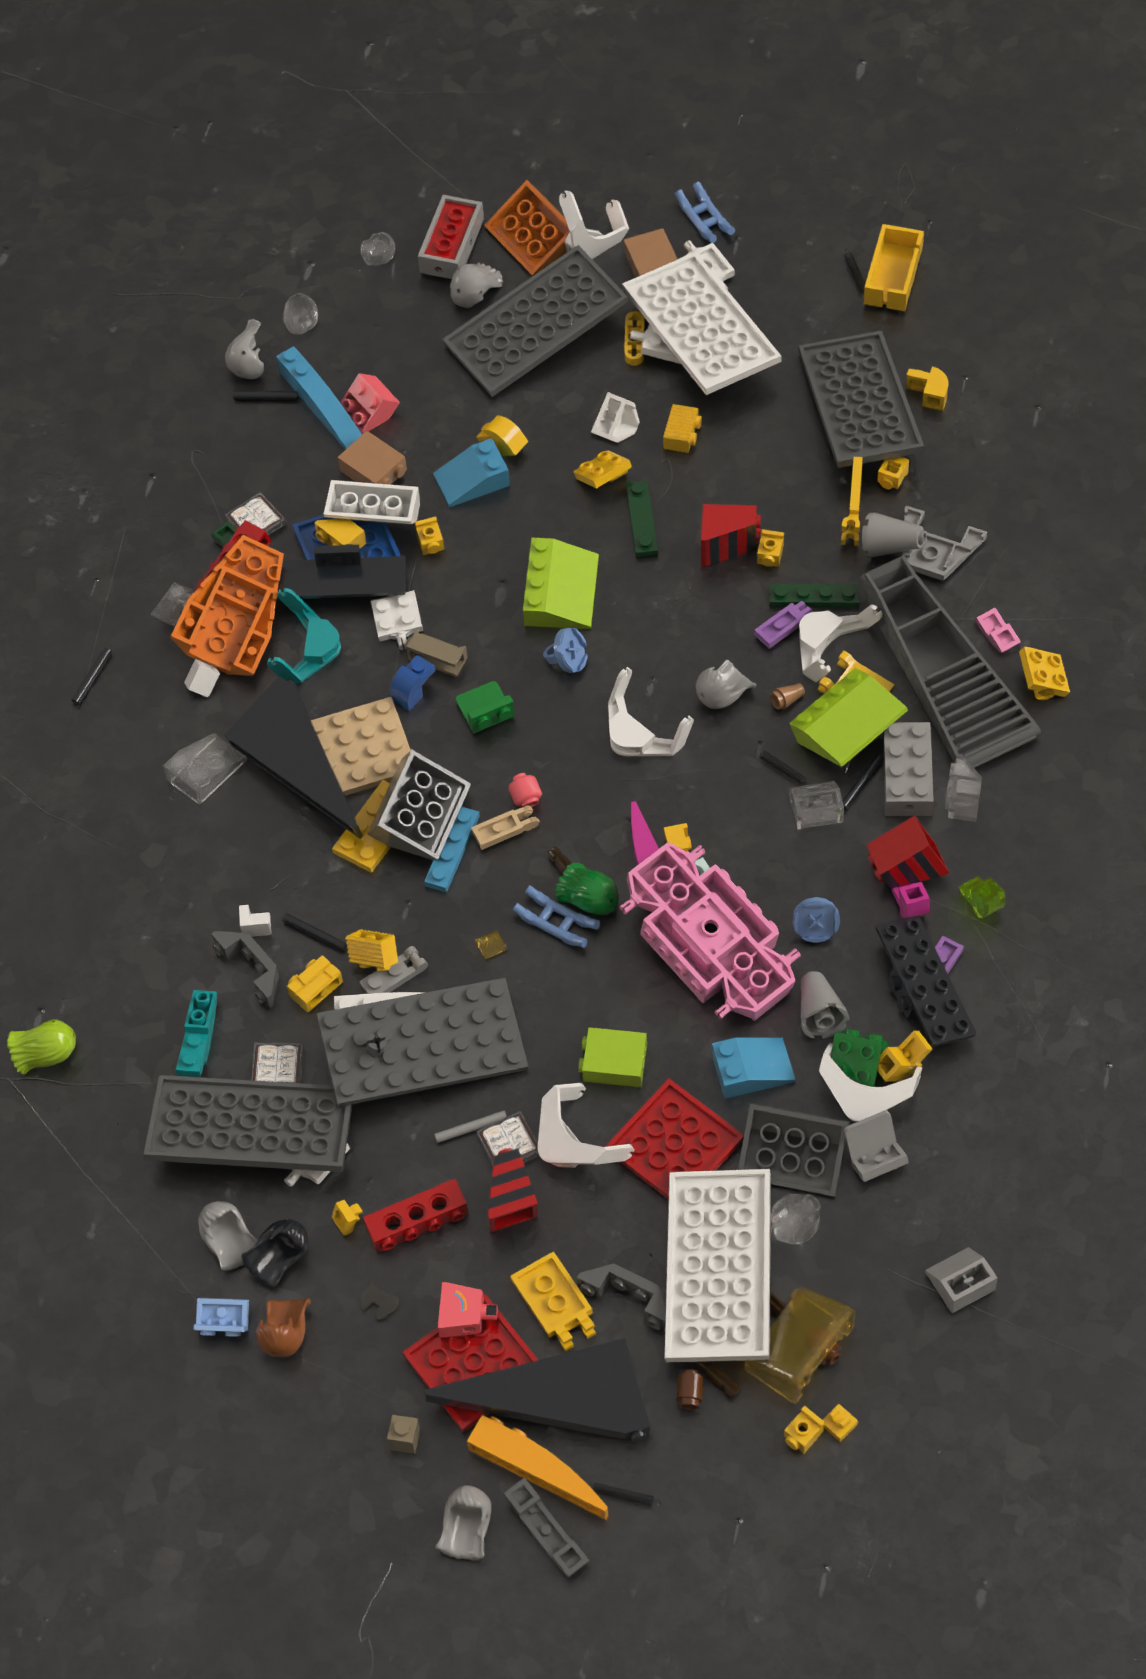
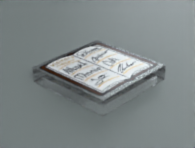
M261 492L225 514L226 520L235 528L240 526L244 520H247L265 530L268 535L286 524V519Z
M254 1043L251 1080L301 1083L303 1043Z
M521 1111L476 1131L492 1165L494 1156L506 1148H512V1150L519 1148L523 1163L539 1156L538 1142Z

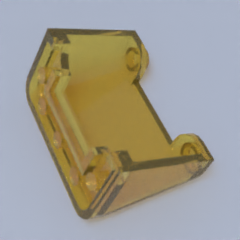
M802 1287L800 1290L796 1288L789 1298L790 1303L769 1328V1360H746L745 1370L793 1404H796L803 1395L799 1389L801 1390L805 1383H809L811 1374L837 1340L841 1341L843 1334L848 1336L855 1327L856 1311L806 1287Z

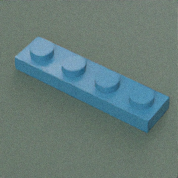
M465 807L460 808L438 860H433L424 881L425 887L447 893L472 836L471 827L477 824L480 817L479 811Z

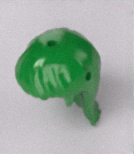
M571 863L566 866V870L563 871L564 875L559 877V883L556 884L557 888L555 889V896L559 902L572 903L578 908L596 915H608L615 911L619 901L617 885L612 878L596 870H589L580 863Z

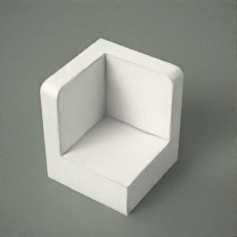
M195 659L184 683L188 690L209 697L220 673L217 668Z
M249 905L239 906L242 933H248L251 937L271 935L270 913L251 914Z

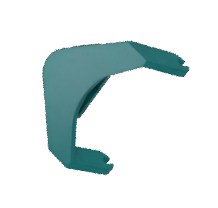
M284 588L283 593L279 589L278 598L296 615L307 632L304 657L293 669L279 657H274L273 661L269 658L267 666L278 677L280 676L286 681L290 679L294 683H302L338 656L341 650L339 633L327 619H320L293 590Z

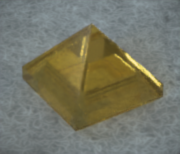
M497 930L475 939L485 959L507 950Z

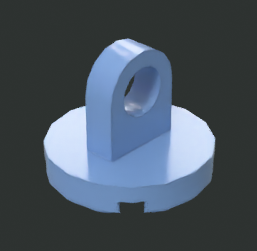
M575 628L561 629L556 634L554 643L545 649L543 656L549 664L558 663L565 672L574 673L581 671L585 667L588 658L584 649L587 647L583 635Z
M813 897L805 899L793 911L792 924L794 931L807 942H824L830 939V936L834 933L836 934L839 929V911L831 901L825 898Z

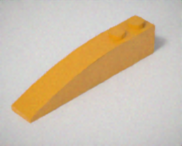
M483 1415L481 1416L467 1440L469 1451L522 1478L525 1477L526 1480L605 1520L607 1519L608 1507L570 1467L551 1452L527 1438L526 1434L517 1428L511 1430L503 1426V1422L495 1417L490 1416V1418H487Z

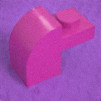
M922 882L892 888V893L900 907L902 918L921 917L930 913V898Z

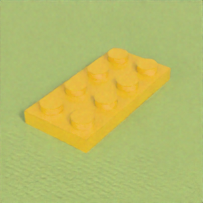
M385 780L381 781L355 817L363 837L359 839L346 829L332 848L334 854L371 873L391 848L367 834L390 785Z

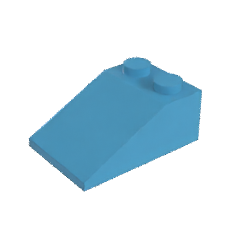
M492 438L470 446L433 473L449 508L510 486L508 468Z
M732 1038L712 1043V1058L724 1099L796 1082L783 1038Z

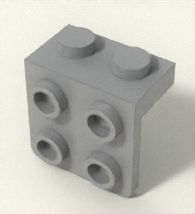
M882 1111L845 1127L844 1135L851 1166L863 1182L909 1163L907 1155L896 1142L892 1118L888 1111Z

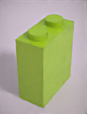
M589 1027L588 1035L583 1036L582 1051H585L584 1058L579 1059L578 1072L583 1074V1082L641 1088L647 1049V1033Z

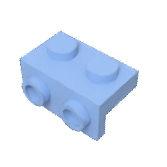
M197 1298V1316L194 1330H200V1335H215L216 1331H225V1336H241V1332L248 1331L249 1300Z

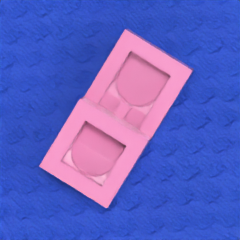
M996 608L976 617V624L1000 653L1021 643L1009 623L1005 624Z

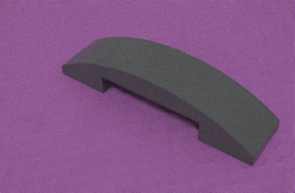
M525 1477L504 1493L505 1498L534 1539L568 1578L589 1562V1559L575 1541L568 1537L543 1505L541 1498Z

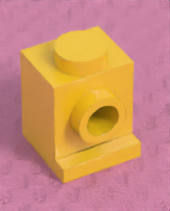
M901 456L885 459L878 471V482L885 489H898L904 477L908 474L909 459Z
M432 517L416 521V535L423 555L435 554L444 550L443 538L437 518Z
M762 529L757 552V564L779 567L784 546V532Z
M687 823L664 827L665 844L669 842L685 852L692 850Z
M804 1406L801 1412L784 1430L785 1442L792 1449H799L805 1453L824 1432L825 1422ZM802 1426L807 1431L801 1432L798 1429Z

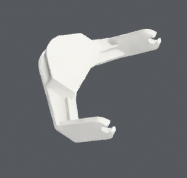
M565 191L566 198L564 197L565 194H560L559 202L570 230L569 235L565 239L567 252L579 245L593 259L621 242L629 230L623 210L617 200H611L613 202L612 207L609 202L606 205V212L613 231L602 235L599 231L585 228L572 192Z
M870 605L858 615L838 617L829 610L806 614L799 624L803 674L814 682L826 676L831 671L829 665L825 666V661L820 659L825 648L841 635L868 629L883 617L882 611L877 612L876 609L878 607Z
M628 667L626 670L623 669L617 677L608 701L611 748L621 756H673L685 745L694 719L688 716V719L684 718L681 721L674 740L656 738L651 731L627 713L624 694L631 678L632 670Z
M829 1043L823 1053L819 1072L846 1116L854 1122L886 1111L911 1098L920 1081L922 1067L917 1066L911 1078L885 1087L865 1086L848 1078L830 1057L833 1048L832 1043Z
M582 1083L554 1085L542 1098L538 1153L544 1161L556 1167L575 1168L578 1164L597 1165L621 1162L632 1157L630 1152H634L635 1149L630 1144L601 1147L580 1143L561 1119L560 1101L580 1098L583 1095L581 1090H586Z

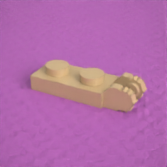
M524 806L471 827V830L479 847L483 850L524 831L532 830V828L538 826L539 820L536 816L523 820L533 813L532 807Z

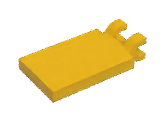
M854 457L850 513L842 521L841 545H845L846 540L852 538L854 546H859L858 533L860 531V521L858 518L863 457Z
M554 1251L510 1276L512 1283L547 1336L551 1338L556 1335L565 1352L574 1347L571 1341L573 1338L568 1331L580 1325L587 1339L596 1334L594 1330L595 1325L588 1317L593 1313L591 1306Z

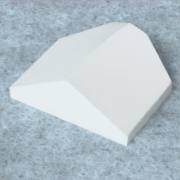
M608 392L591 433L616 443H620L634 435L639 425L635 403Z

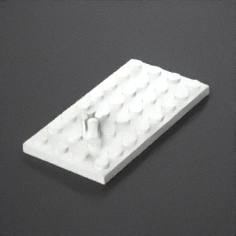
M696 252L622 283V290L706 395L781 362L779 352Z
M770 1169L670 1172L665 1331L666 1362L769 1360Z

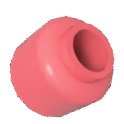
M525 773L514 776L513 781L508 787L513 802L518 807H534L539 803V799L542 796V791L535 776L526 775Z

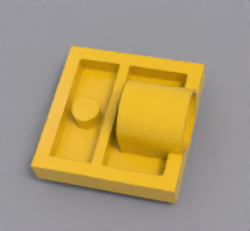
M608 450L599 453L595 459L582 463L573 473L577 480L598 488L606 482H613L628 473V469L632 468L629 459Z
M1025 646L1019 651L1028 689L1034 691L1036 699L1047 700L1054 695L1065 697L1070 693L1060 654Z

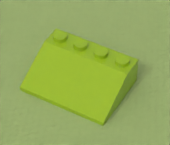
M531 538L523 604L524 626L591 629L599 554L556 539Z
M854 668L789 724L798 744L842 767L906 713L908 709L872 676Z

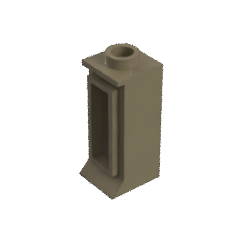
M417 629L413 636L407 639L405 645L409 660H413L418 655L435 665L436 670L454 677L458 676L468 658L466 646L457 647L423 633L419 634Z

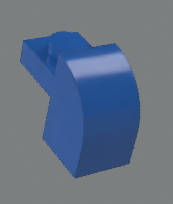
M418 655L406 667L402 665L395 674L390 687V696L393 702L410 711L423 697L422 685L435 672V665Z

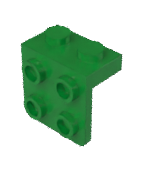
M491 681L456 697V703L473 734L515 716L514 703L511 696H504L498 683L495 681Z
M845 1028V1031L835 1032L830 1057L848 1078L859 1084L875 1087L881 1052L889 1047V1041L882 1040L883 1036L879 1034L868 1033V1036L859 1035V1030Z

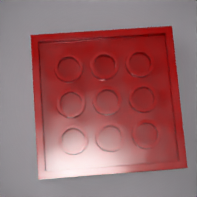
M668 1078L605 1147L625 1144L632 1145L635 1149L634 1152H630L632 1157L620 1163L669 1200L670 1172L716 1171L743 1142L744 1134Z
M484 1294V1304H493L488 1296ZM499 1310L497 1320L482 1319V1328L479 1334L440 1337L437 1327L403 1351L405 1359L429 1389L538 1361L537 1357ZM442 1405L463 1433L478 1423L482 1415L485 1417L489 1415L488 1413Z

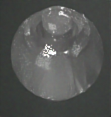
M789 1194L780 1198L773 1205L770 1212V1226L773 1235L778 1240L792 1245L803 1244L814 1237L820 1225L819 1210L821 1206L819 1201L810 1194L805 1196Z

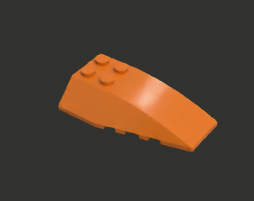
M242 535L223 560L217 564L211 574L188 598L170 638L187 656L205 662L228 675L253 676L271 638L284 554Z

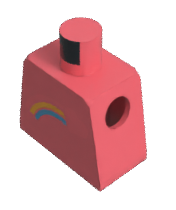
M442 1282L438 1320L440 1337L481 1333L482 1319L497 1320L498 1305L484 1304L482 1290Z

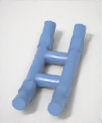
M700 182L692 185L701 204L695 207L691 206L682 190L674 193L681 209L687 214L705 240L711 243L716 242L717 237L708 229L715 224H718V227L729 235L735 233V228L722 217L710 201ZM708 210L712 217L701 221L697 214Z
M531 885L528 886L524 893L534 899L533 901L544 907L541 914L537 916L518 903L512 909L513 912L528 924L534 925L573 946L586 947L588 943L586 938L579 937L568 931L573 922L585 928L597 930L600 927L599 920L577 913L555 902ZM553 912L565 917L559 927L547 922Z

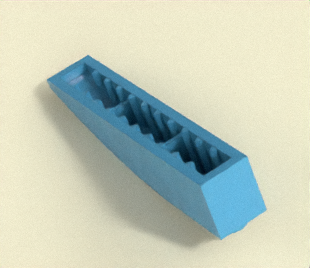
M294 346L277 355L279 373L298 392L301 399L346 450L362 434L339 400Z

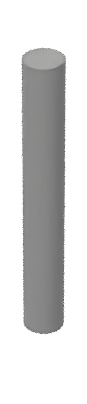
M503 1110L435 1133V1139L437 1143L499 1123L507 1119L506 1113Z

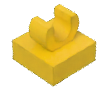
M342 1200L335 1204L331 1218L343 1236L353 1232L355 1223L360 1220L358 1214H361L363 1211L358 1204L349 1207L346 1201Z
M840 1404L823 1419L825 1422L824 1428L839 1442L858 1425V1420Z

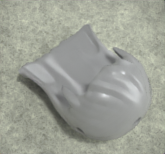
M484 263L464 264L452 276L450 296L456 305L471 308L483 300V295L489 288L502 287V275L500 271H496L495 268L491 269V266H485Z
M249 319L246 329L229 344L225 353L226 366L232 373L241 378L255 379L260 377L264 371L263 362L258 357L260 348H257L255 351L252 350L256 346L254 335L261 325L258 320Z
M726 659L716 671L713 670L715 667L702 671L696 681V694L699 700L707 707L720 709L735 702L746 689H754L756 684L742 675L734 667L733 663Z
M216 1201L207 1204L199 1214V1233L209 1249L217 1256L221 1270L231 1271L239 1266H243L242 1253L250 1250L257 1242V1239L248 1231L237 1208L231 1203Z
M461 1486L450 1494L445 1505L443 1531L436 1544V1549L456 1559L463 1558L475 1561L484 1557V1537L492 1510L491 1501L483 1491L473 1486Z

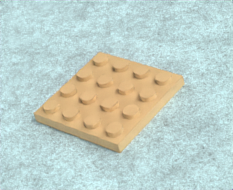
M392 697L311 720L345 796L376 787L382 780L391 782L401 759L411 751Z

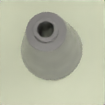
M869 513L865 520L869 521L868 525L863 526L862 546L864 551H868L867 557H878L920 549L926 543L927 533L920 525L878 513Z
M808 972L800 981L801 1027L804 1034L810 1038H815L814 1035L822 1036V1039L830 1038L835 1035V1032H842L846 1028L849 1014L824 975L820 972Z

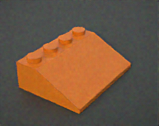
M527 180L484 225L532 276L567 253L565 239L569 235L570 230L565 217Z

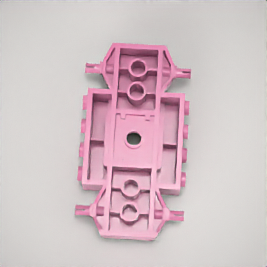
M668 842L628 872L627 883L630 899L620 905V909L624 914H627L634 907L639 906L653 912L643 919L640 935L703 1004L723 988L725 1004L715 1011L719 1019H722L730 1011H734L755 1021L790 993L795 983V977L790 965L797 958L801 957V954L795 948L786 956H781L772 950L775 948L779 936L777 926L762 915V911L757 904H752L748 900L745 891L740 886L736 887L724 869H720L715 864L699 876L695 861L705 854L702 846L699 845L689 853V851L685 852ZM709 923L714 924L717 927V931L709 933L705 930L704 926Z

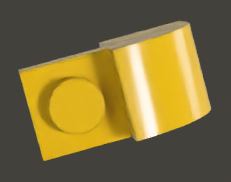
M935 367L931 368L930 373L909 368L906 378V389L923 392V407L943 411L948 393V378L944 372Z
M498 415L491 422L485 424L476 437L479 442L492 438L502 456H515L528 442L522 431L512 421Z
M913 1031L898 1047H887L881 1053L878 1072L885 1082L900 1081L913 1074L917 1066L921 1067L922 1064L920 1062L933 1049L920 1031Z

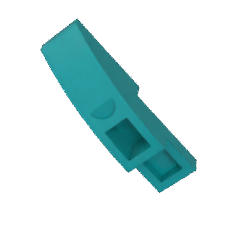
M193 990L184 1025L185 1035L176 1066L177 1076L201 1077L203 1066L207 1064L217 1005V992Z

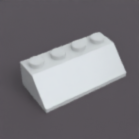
M331 480L324 517L413 524L417 521L420 507L418 487Z

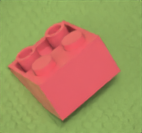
M359 373L340 403L361 434L389 420L400 402L376 376Z

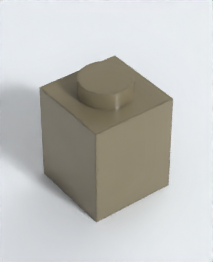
M392 1414L387 1436L389 1449L415 1454L420 1434L418 1418Z

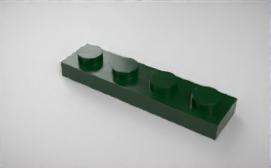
M770 584V607H787L791 603L796 605L803 601L806 607L859 608L860 584Z

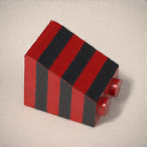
M703 504L701 567L713 565L756 550V541H760L761 515H757V506Z
M916 816L911 817L866 844L870 852L867 857L872 866L877 868L874 870L875 875L881 883L885 881L890 889L949 874L936 843Z
M506 1148L494 1156L488 1207L490 1233L538 1217V1203L519 1148L514 1150Z

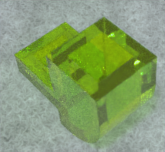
M977 876L959 886V893L973 907L974 914L981 919L1005 907V891L991 877L983 881Z

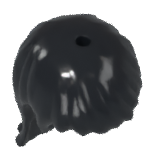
M292 1219L276 1221L260 1235L250 1250L242 1253V1262L249 1272L255 1275L261 1283L266 1286L276 1287L286 1269L306 1254L309 1246L307 1231L301 1223Z

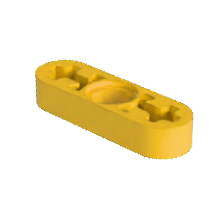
M638 311L629 312L625 317V361L633 366L641 364L644 360V354H641L642 341L629 340L632 330L644 333V316ZM633 320H637V328H633ZM632 349H636V356H632Z

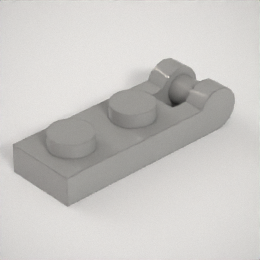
M411 946L402 955L398 956V963L392 965L391 969L386 971L376 970L359 981L360 987L366 994L390 993L423 972L427 968L428 963L424 958H420L417 949ZM411 961L413 965L408 968L406 964Z

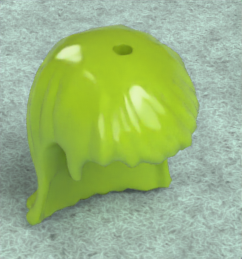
M56 1019L44 1022L27 1031H11L7 1039L11 1061L21 1074H26L36 1067H48L65 1061L74 1050L76 1044V1036L73 1029L66 1023Z

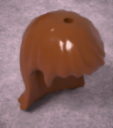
M309 1298L293 1299L291 1301L269 1300L266 1302V1323L263 1324V1320H261L255 1334L258 1345L263 1352L269 1356L281 1358L289 1357L299 1349L305 1335V1309L311 1304Z

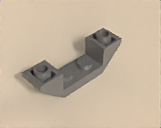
M214 931L211 933L214 942L211 945L219 956L223 954L229 961L242 952L248 961L251 959L256 964L255 968L261 975L253 981L256 990L254 995L261 1004L265 1002L270 1009L274 1007L279 974L277 966L248 933Z
M614 1263L578 1274V1288L587 1296L594 1295L600 1298L609 1282H611L615 1288L621 1291L626 1289L634 1293V1296L643 1302L648 1300L649 1303L644 1310L645 1321L656 1330L661 1328L666 1331V1307L659 1285Z

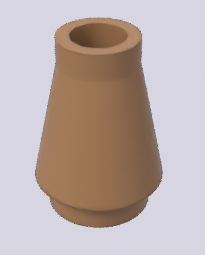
M797 683L795 685L775 688L770 693V701L773 707L777 710L786 709L798 698L805 695L804 687L802 684Z

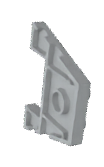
M906 506L904 521L921 525L925 511ZM968 526L961 543L926 532V543L920 549L902 552V556H905L915 572L944 581L986 540L987 532Z

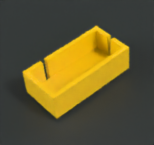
M882 224L864 288V304L883 307V304H886V308L906 310L923 249L924 231Z

